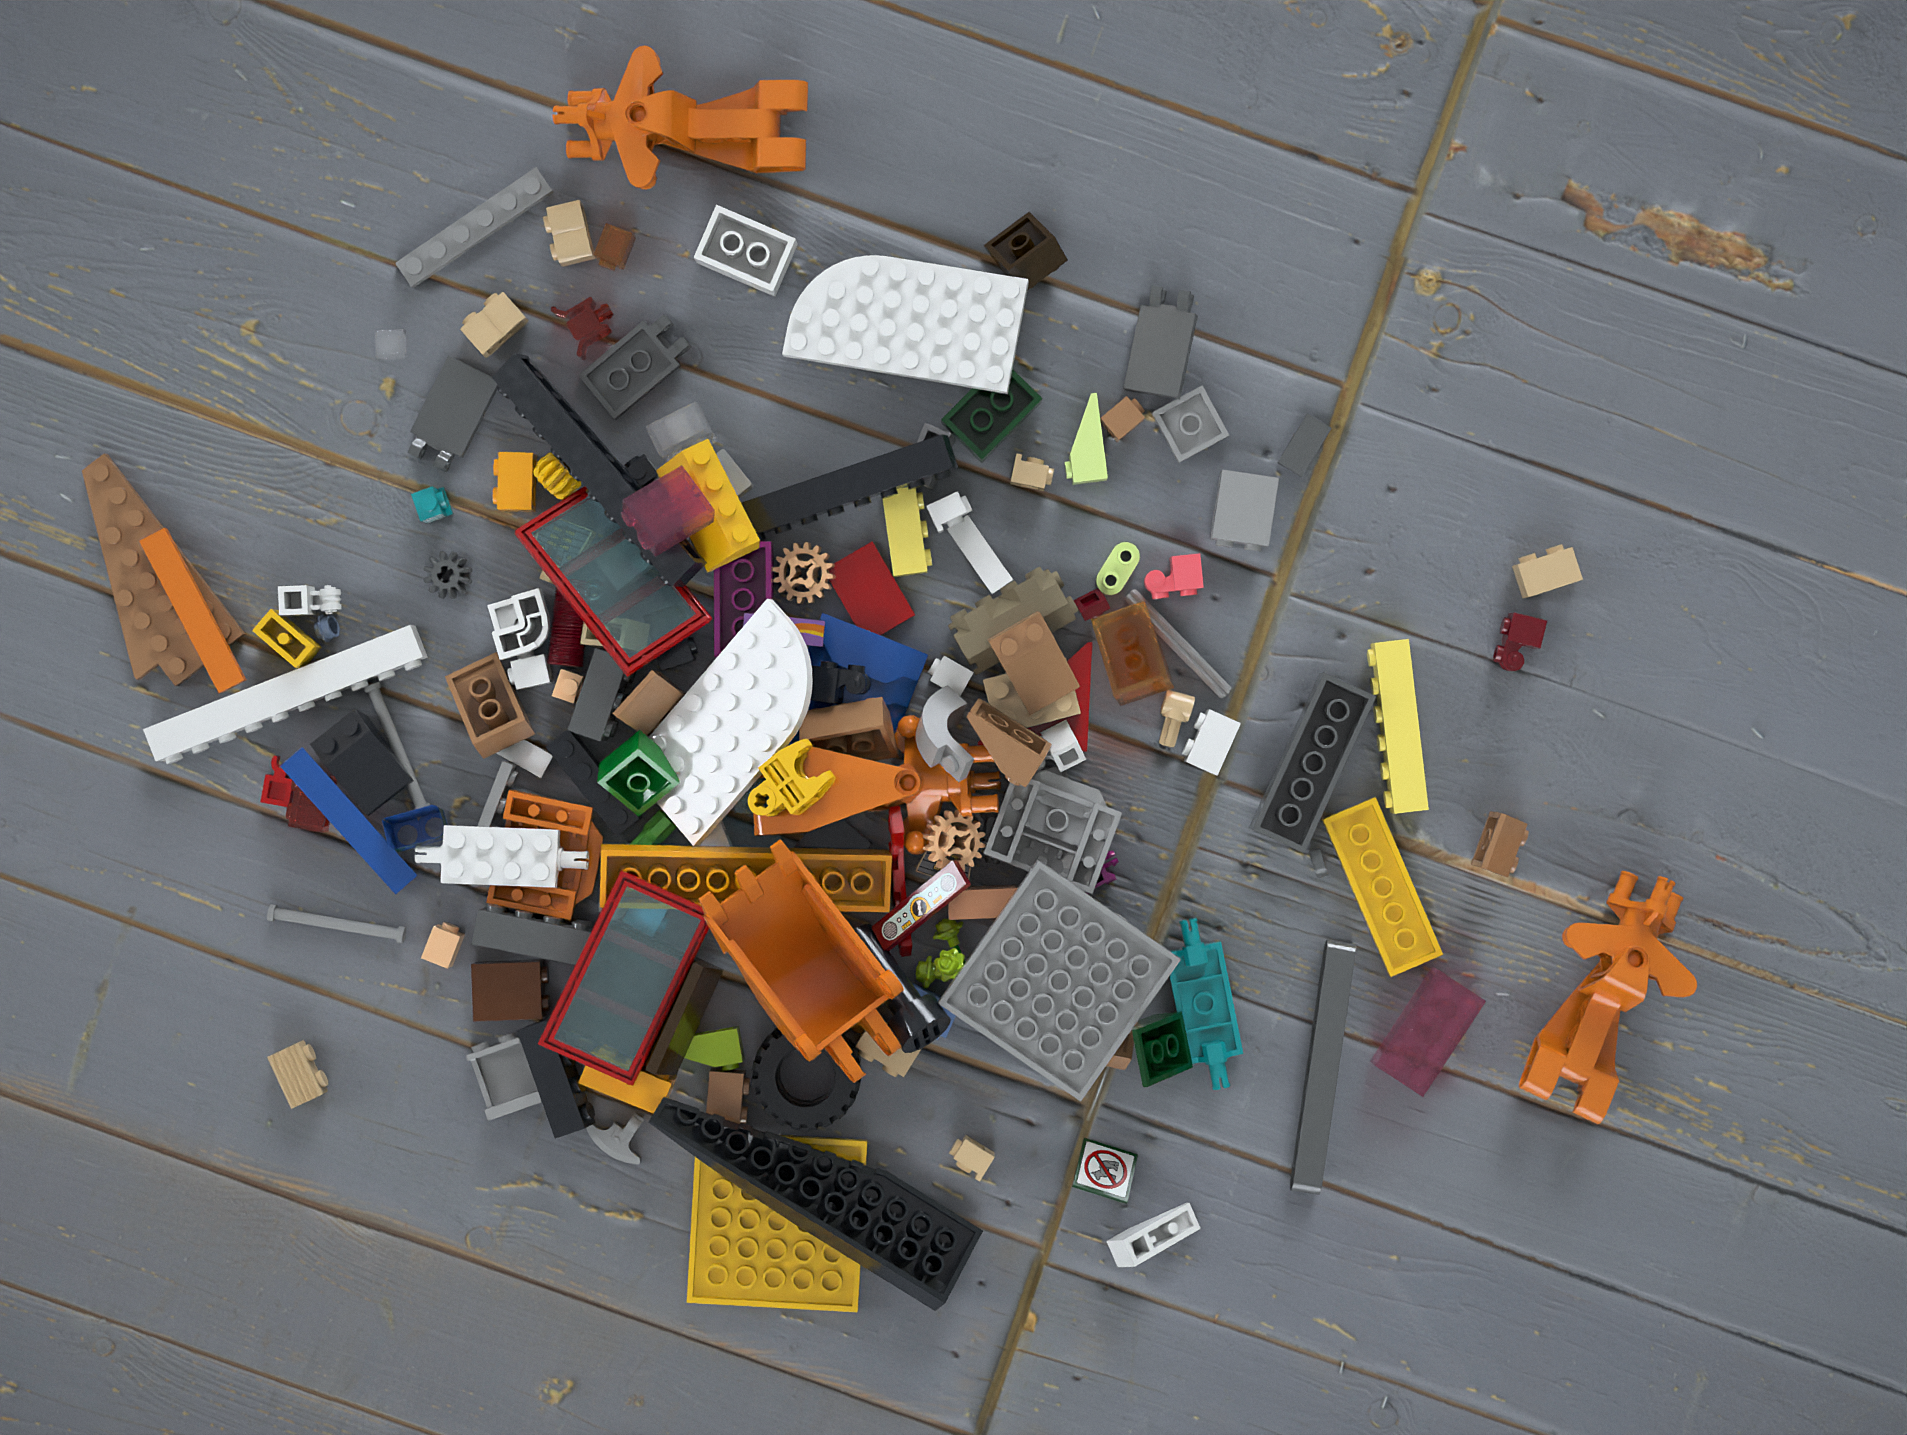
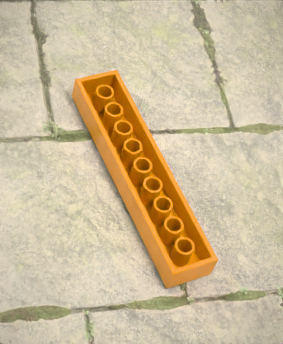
M601 844L600 908H603L621 869L701 905L699 898L708 891L721 903L739 890L740 887L734 872L744 865L756 877L773 865L775 860L770 847ZM788 848L790 851L795 852L839 911L890 912L892 855L889 850ZM628 886L617 908L676 909Z

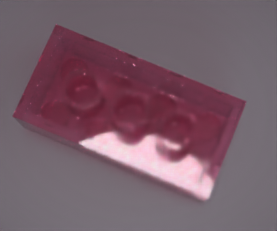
M1432 967L1370 1062L1424 1097L1486 1001L1440 970Z

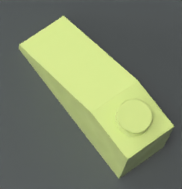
M1091 393L1069 455V461L1065 462L1066 478H1072L1073 485L1106 481L1108 479L1097 393Z

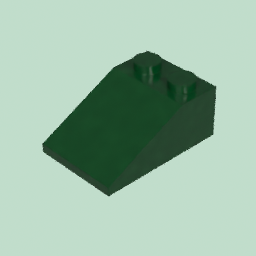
M1182 1011L1153 1014L1138 1020L1132 1029V1035L1143 1087H1149L1193 1068Z

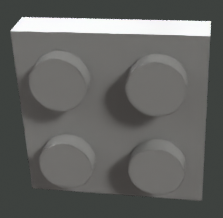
M1203 385L1181 396L1180 400L1176 399L1151 413L1178 464L1229 436Z

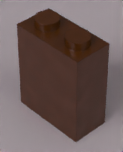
M544 959L483 961L471 964L473 1022L543 1019L546 1016V1012H550V995H545V983H549V967L544 966Z

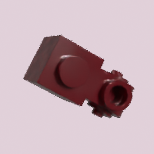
M1515 612L1508 613V617L1503 618L1500 626V634H1503L1502 645L1496 646L1493 661L1498 662L1500 667L1506 671L1521 669L1525 659L1518 652L1522 646L1532 649L1541 648L1547 620Z

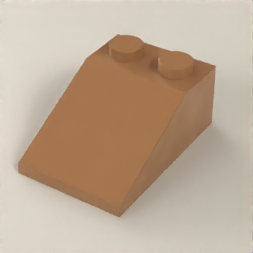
M1036 611L987 639L1029 715L1080 687L1040 612Z
M497 652L445 676L472 744L483 759L535 735L526 711L514 686L510 683L508 674Z
M652 670L613 714L636 731L640 730L646 736H649L686 693L661 671Z
M978 698L966 716L999 770L1005 774V778L1014 785L1020 786L1021 784L1026 788L1045 759L1052 744Z

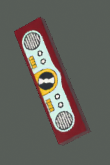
M952 860L871 927L884 951L892 950L971 885L958 861Z

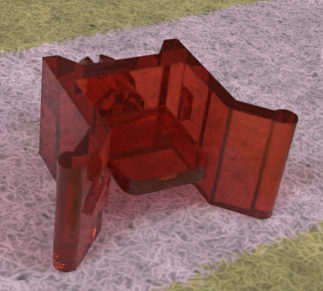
M592 297L585 299L567 311L559 310L554 306L551 307V311L555 316L569 320L567 321V327L573 337L579 341L577 356L581 360H586L587 346L613 333L607 324H601L602 321L607 318L609 320L614 315L607 303L602 304L600 308L594 311L596 302Z

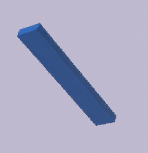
M303 747L280 765L395 895L417 876L399 854L388 846L387 841Z

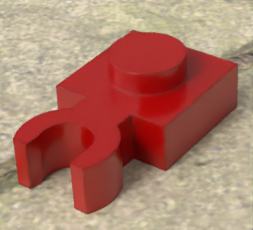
M274 755L271 760L274 775L265 774L260 802L291 807L295 782L288 778L286 772L280 767V756Z

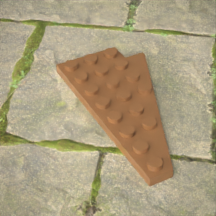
M104 453L84 468L82 474L133 674L136 680H140L157 666H160L175 686H179L203 668L204 664L139 542L164 527L109 455ZM176 544L230 647L246 634Z

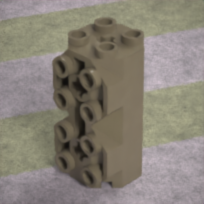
M1038 567L1027 573L1025 576L1026 581L1017 585L1016 581H1013L1000 589L1002 595L992 599L991 595H988L975 603L977 608L967 613L963 609L950 617L952 623L948 627L950 631L956 628L957 633L953 637L969 665L971 666L975 663L978 667L973 670L975 675L999 663L987 639L1036 611L1041 613L1051 633L1076 619L1074 614L1079 610L1071 596L1065 598L1061 591L1064 583L1057 571L1050 573L1049 569L1043 571L1041 567Z

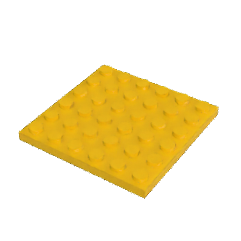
M780 1135L810 1145L811 1148L822 1152L829 1151L835 1153L837 1157L849 1161L853 1159L862 1162L866 1166L868 1141L866 1139ZM695 1157L687 1303L858 1312L860 1264L787 1220Z

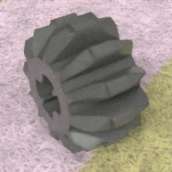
M440 551V561L431 556L429 560L434 565L433 568L424 566V571L431 573V576L423 579L425 583L434 582L430 586L429 592L434 593L439 590L438 597L442 599L446 597L447 592L451 599H456V589L460 593L465 594L467 591L462 586V583H472V579L465 577V574L472 572V568H462L466 564L467 559L462 557L457 560L458 555L454 551L450 553L449 557L446 552ZM446 568L454 572V575L449 578L450 582L442 578V575L446 574Z

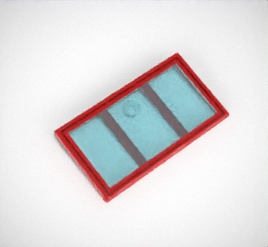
M584 486L515 530V535L628 677L708 624L712 617L686 585L684 587L668 586L659 578L658 574L660 572L654 565L648 564L641 557L640 553L642 551L636 544L626 540L622 534L623 529L617 523L607 518L604 514L605 508L588 496L586 493L587 488Z
M621 869L545 1026L538 1045L618 1079L627 1085L634 1086L709 930V926L703 917L705 914L702 906Z

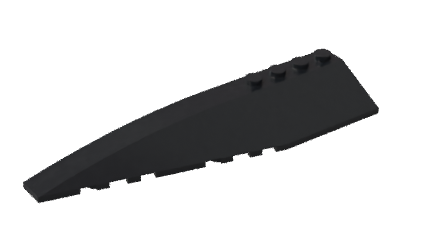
M663 1097L648 1121L693 1156L764 1205L934 1311L946 1303L983 1232L977 1226L888 1171L863 1165L864 1163L853 1159L849 1161L837 1157L835 1153L829 1151L822 1152L811 1148L810 1145L768 1131L762 1132L753 1129V1126L744 1123L738 1124L726 1120L723 1116L711 1115L700 1111L699 1108Z

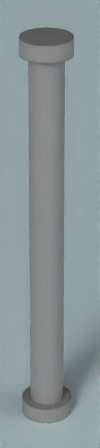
M380 682L364 687L365 693L370 695L392 751L414 780L407 788L415 809L429 806V803L426 804L380 692V688H382Z
M270 904L267 913V921L271 922L277 919L396 939L397 943L402 944L406 937L405 926L394 928L280 909L274 904Z

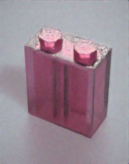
M682 465L623 499V512H621V516L627 526H633L637 531V537L645 550L650 549L655 557L712 524L715 514L714 508Z

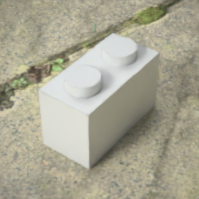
M1207 709L1205 714L1200 712L1194 725L1197 733L1193 740L1190 738L1187 740L1182 752L1183 755H1186L1184 762L1218 776L1241 723L1210 709Z

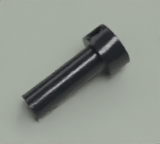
M860 925L854 929L885 971L889 969L898 978L904 989L895 998L889 999L884 1003L892 1014V1018L887 1025L898 1039L904 1053L920 1050L936 1040L948 1028L951 1019L940 1004H938L933 994L920 996L890 951L883 950L871 928L872 925Z

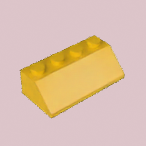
M709 439L682 450L656 470L695 550L707 562L704 565L707 573L759 549L760 539Z

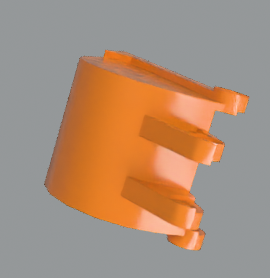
M780 839L770 846L775 863L755 877L748 867L744 865L734 872L740 887L735 893L721 903L718 902L710 891L699 898L705 914L703 917L724 955L728 952L735 961L756 999L789 1042L809 1062L822 1053L820 1051L825 1049L847 1077L855 1083L865 1076L866 1073L862 1071L851 1055L853 1051L841 1035L859 1022L887 1056H891L901 1048V1045L877 1011V1008L887 1000L895 998L904 989L898 978L889 969L885 971L795 852L790 851Z

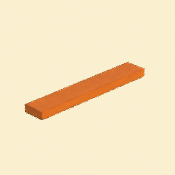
M163 528L140 540L139 542L218 693H223L246 681L238 662L168 529Z

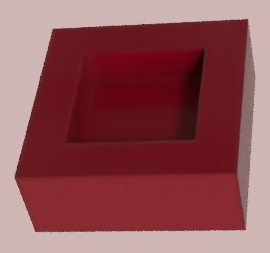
M1099 588L1073 600L1084 621L1097 618L1103 612L1111 609Z

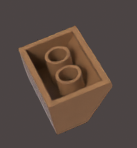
M883 697L811 709L807 711L799 729V740L809 739L813 747L872 761L899 757L890 712Z

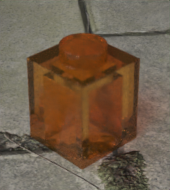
M606 223L593 254L599 260L598 265L611 271H615L616 267L624 270L636 239L633 233Z

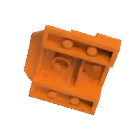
M509 790L503 819H506L505 828L560 830V848H563L564 851H588L589 859H577V861L589 862L588 870L563 868L558 874L557 888L490 885L486 903L571 920L575 905L593 893L601 857V844H603L604 837L592 821L594 808L542 797L536 794Z

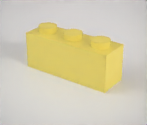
M908 487L897 489V495L883 499L893 576L901 577L928 573L927 566L933 565L930 549H924L923 538L928 537L926 520L920 521L919 510L925 509L922 492L917 493L916 488L908 490Z

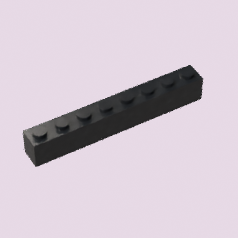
M942 434L741 502L759 539L763 540L766 538L765 533L775 530L776 534H781L792 530V524L801 522L803 526L817 522L818 515L828 513V517L845 512V506L854 504L855 508L872 503L870 499L872 497L881 495V498L884 499L897 495V489L908 486V490L924 486V480L932 477L935 478V481L952 476V470L958 469V465L948 435Z

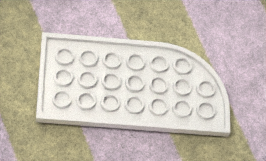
M870 255L847 259L823 271L801 293L790 315L782 355L784 357L1008 394L1029 281L1024 278L888 256Z
M767 599L649 736L662 749L680 780V784L657 801V804L693 846H700L762 775L758 767L791 742L800 729L808 711L813 682L809 652L798 628L774 600Z

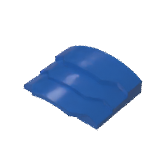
M822 613L819 621H825L823 647L809 646L808 652L811 665L820 666L821 661L838 663V669L848 670V664L865 666V673L871 680L870 690L864 695L850 693L845 687L842 703L883 697L890 712L894 733H896L898 722L905 716L928 654ZM810 700L808 708L811 710L814 708L836 706L838 704Z

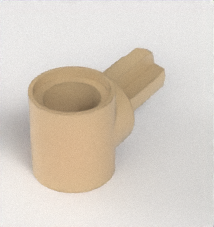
M1167 689L1160 712L1161 716L1165 717L1159 738L1161 745L1175 746L1181 723L1189 721L1195 697Z

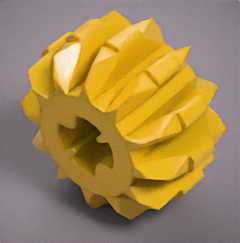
M551 452L545 457L543 456L533 468L534 476L557 499L564 500L578 491L577 489L582 485L581 481H577L570 475L568 465L556 458Z

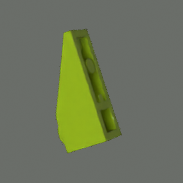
M739 1026L695 1033L684 1058L712 1067L722 1066L723 1071L739 1068V1063L745 1060Z

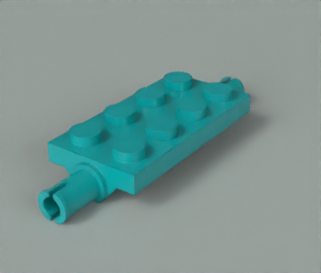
M1190 918V931L1186 919L1179 921L1184 946H1182V949L1170 951L1181 960L1169 977L1176 1012L1182 1011L1192 1064L1205 1063V1065H1208L1212 1090L1221 1089L1219 1077L1221 1078L1223 1088L1231 1086L1225 1064L1228 1061L1227 1058L1244 1053L1221 941L1207 944L1201 943L1197 924L1198 920L1197 918Z

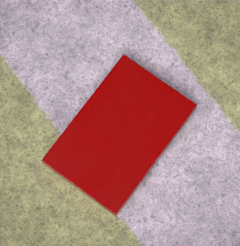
M873 541L835 562V567L829 570L830 574L835 575V579H829L855 626L881 636L915 616Z

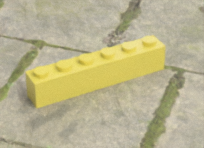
M1409 639L1371 643V649L1367 650V660L1369 667L1373 666L1374 678H1370L1372 694L1377 696L1378 706H1374L1373 711L1375 723H1380L1381 734L1377 735V746L1379 752L1383 751L1384 763H1380L1382 780L1387 782V791L1383 792L1385 808H1390V813L1393 814L1429 810Z

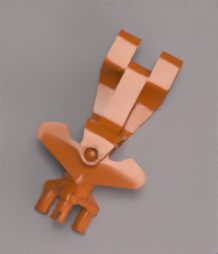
M639 46L631 55L613 101L605 88H594L592 91L570 90L567 97L568 106L553 107V112H557V115L552 114L554 124H579V126L585 128L590 139L568 140L566 143V154L569 159L592 158L593 161H603L612 142L615 141L630 184L644 190L651 189L656 184V171L660 160L652 151L654 145L661 143L753 173L806 170V140L802 138L780 137L781 115H787V112L807 111L808 82L802 80H759L751 89L697 105L695 99L674 90L655 93L653 84L663 75L660 58L649 46Z
M914 715L904 716L899 720L895 733L897 748L904 753V764L897 767L812 747L803 763L805 775L808 778L818 777L822 773L831 770L836 777L833 785L821 799L801 815H792L787 808L780 814L772 817L753 813L754 836L807 833L867 810L868 812L884 811L890 809V807L906 803L908 817L903 821L904 846L911 854L920 855L926 852L923 847L929 844V840L923 838V835L931 833L927 824H936L934 816L940 815L943 802L951 801L962 817L973 816V813L999 812L998 794L972 796V793H976V790H1000V781L989 782V780L1001 779L1000 771L975 773L974 770L971 771L970 769L967 778L958 782L940 764L931 768L922 758L916 744V728L920 719ZM969 743L960 744L974 758L973 763H994L993 758L984 745L969 746Z
M1621 871L1615 890L1609 894L1606 904L1620 919L1619 924L1579 922L1573 923L1564 930L1562 940L1567 947L1572 948L1583 960L1597 955L1600 957V961L1534 1038L1519 1081L1520 1089L1544 1100L1551 1096L1559 1076L1577 1084L1578 1088L1576 1091H1579L1572 1113L1596 1124H1600L1603 1121L1619 1083L1615 1070V1056L1620 1011L1626 1013L1644 1001L1647 993L1648 979L1657 982L1662 996L1689 997L1697 989V981L1694 975L1657 939L1659 934L1673 932L1676 925L1675 917L1684 899L1682 896L1672 892L1676 883L1672 880L1667 882L1668 878L1662 876L1657 877V882L1650 899H1646L1645 902H1637L1629 899L1639 879L1638 876L1627 871Z

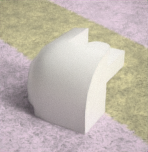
M537 588L511 596L510 599L487 605L495 630L492 632L500 660L531 652L540 647L547 639L550 630V617L542 589Z

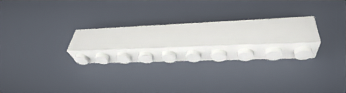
M408 625L143 729L155 761H166V764H171L183 759L182 754L192 750L193 754L209 749L208 743L219 740L221 744L236 738V732L245 729L246 733L261 729L263 727L262 722L272 719L273 723L288 718V712L299 709V712L316 707L315 702L325 698L326 702L342 697L341 691L352 688L353 692L369 686L368 681L378 677L379 681L389 679L395 676L394 671L405 667V670L408 671L422 665L421 660L428 658L416 626Z

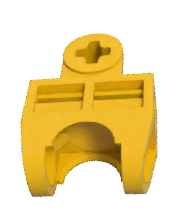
M809 739L797 741L779 750L758 767L766 780L754 788L748 796V806L754 814L772 817L780 814L787 808L790 814L801 815L821 799L833 785L836 777L831 770L822 773L818 777L808 778L805 775L803 763L808 756L807 753L813 747Z

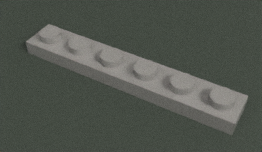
M535 167L395 264L410 286L415 288L554 192L538 168Z

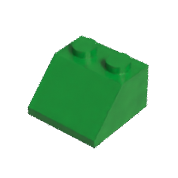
M639 730L599 763L597 783L639 817L680 784V780L662 749Z

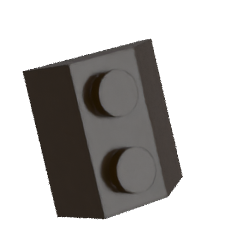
M1030 212L1026 213L984 245L1006 276L1028 279L1027 291L1068 261L1055 236Z

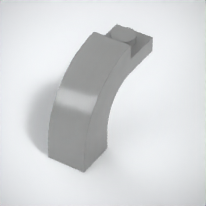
M947 685L936 691L927 700L916 728V744L922 758L931 768L940 764L946 772L950 773L960 782L967 778L974 758L953 739L948 729L960 723L967 703Z

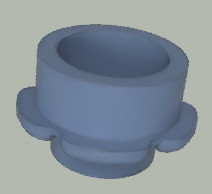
M319 615L317 618L318 622L314 624V631L318 638H322L325 642H330L333 638L339 636L338 622L333 615L325 617L324 615Z

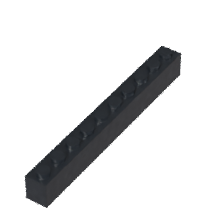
M514 353L492 377L499 385L497 387L498 391L505 398L512 400L516 405V412L522 418L528 419L534 426L532 428L534 433L549 443L552 454L568 465L570 475L586 486L588 496L605 508L604 514L607 518L617 523L623 529L622 534L626 540L636 544L642 551L640 553L641 557L648 564L655 566L660 572L658 574L659 578L668 586L684 587L707 562L532 360L526 355Z

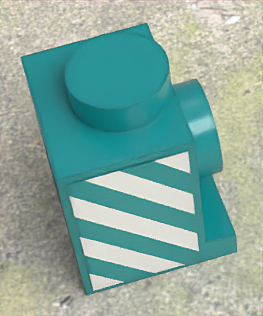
M432 486L411 494L421 522L431 523L454 514L444 487L437 489Z

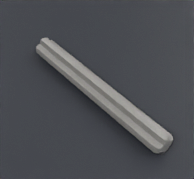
M1132 590L1125 597V601L1219 698H1224L1231 691V686L1137 590Z

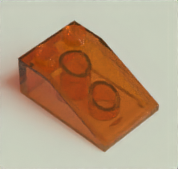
M1145 601L1091 619L1112 693L1120 706L1175 688Z

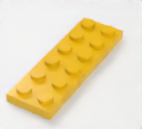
M1372 797L1322 819L1390 977L1443 955L1376 797Z

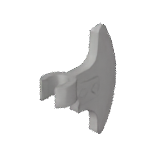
M637 1113L632 1116L626 1126L615 1121L609 1128H601L596 1124L586 1128L592 1140L605 1153L626 1163L640 1164L641 1156L632 1150L630 1146V1140L644 1121V1118Z

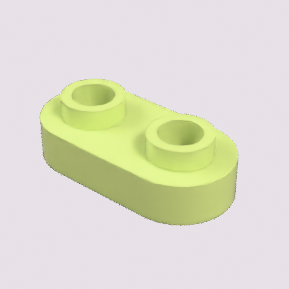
M1122 542L1116 545L1096 577L1097 588L1103 594L1115 595L1126 584L1140 559L1139 550L1135 545L1129 542ZM1123 551H1128L1131 555V559L1127 562L1122 561L1120 558V554ZM1109 575L1114 576L1116 579V583L1113 586H1109L1105 582L1106 577Z

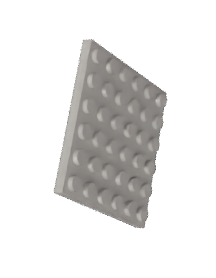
M1037 860L941 996L938 1004L1081 1102L1181 959L1050 867Z

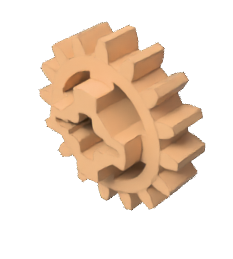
M805 542L803 548H801L799 543H793V551L784 548L783 551L786 556L784 558L776 557V560L781 564L780 567H773V571L779 573V577L773 579V582L782 584L778 592H788L787 600L792 601L797 596L798 604H803L805 598H807L809 603H814L815 595L823 599L825 596L822 590L824 588L832 589L831 585L827 582L828 579H835V575L829 573V570L834 568L835 565L826 562L830 556L829 553L820 555L822 547L816 545L811 550V543ZM809 554L814 558L803 561L798 555ZM789 564L791 566L790 575L786 577V570ZM801 567L806 569L809 568V570L806 573L808 576L807 579L801 577L799 578V576L802 574L800 570ZM822 569V576L819 582L817 580L818 571ZM805 585L810 591L798 592L794 588Z
M945 810L944 818L935 815L936 824H927L931 833L923 835L924 839L929 840V844L924 846L923 849L931 851L927 859L932 862L937 861L935 867L942 869L952 861L945 857L953 854L958 857L955 861L959 862L964 872L965 864L974 867L972 859L974 857L981 859L982 855L978 852V849L986 846V844L980 842V838L985 836V832L977 831L981 823L979 821H972L973 816L962 817L958 810H955L954 814L952 811ZM960 822L963 826L955 828L951 823Z

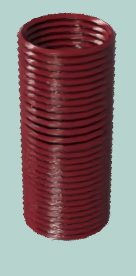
M568 579L589 606L593 583ZM556 587L553 602V619H551L553 627H551L552 630L550 631V636L552 637L549 639L550 647L547 663L583 667L584 650L586 647L580 644L583 620Z

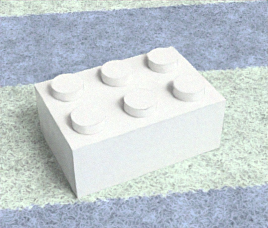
M716 205L694 255L696 263L775 297L798 244L796 239Z

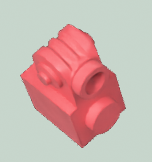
M1200 553L1171 556L1169 558L1171 573L1168 577H1165L1159 570H1153L1144 578L1145 588L1151 592L1152 599L1169 598V592L1180 591V596L1197 595V589L1204 588Z

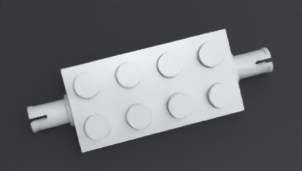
M444 825L442 846L417 845L415 852L427 853V855H415L416 863H441V883L557 888L558 874L563 868L588 870L589 862L577 861V859H589V852L564 851L563 848H560V830Z

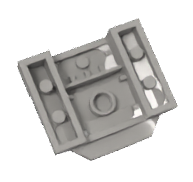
M1044 770L1035 774L1026 788L1021 784L1017 786L1010 782L983 854L1027 872L1039 860L1084 892L1092 894L1122 812L1108 808L1100 790Z

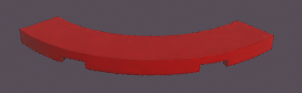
M900 806L890 807L888 813V830L891 841L888 843L889 852L892 855L891 887L895 907L907 898L904 871V827ZM911 934L898 944L901 957L911 956L913 946Z

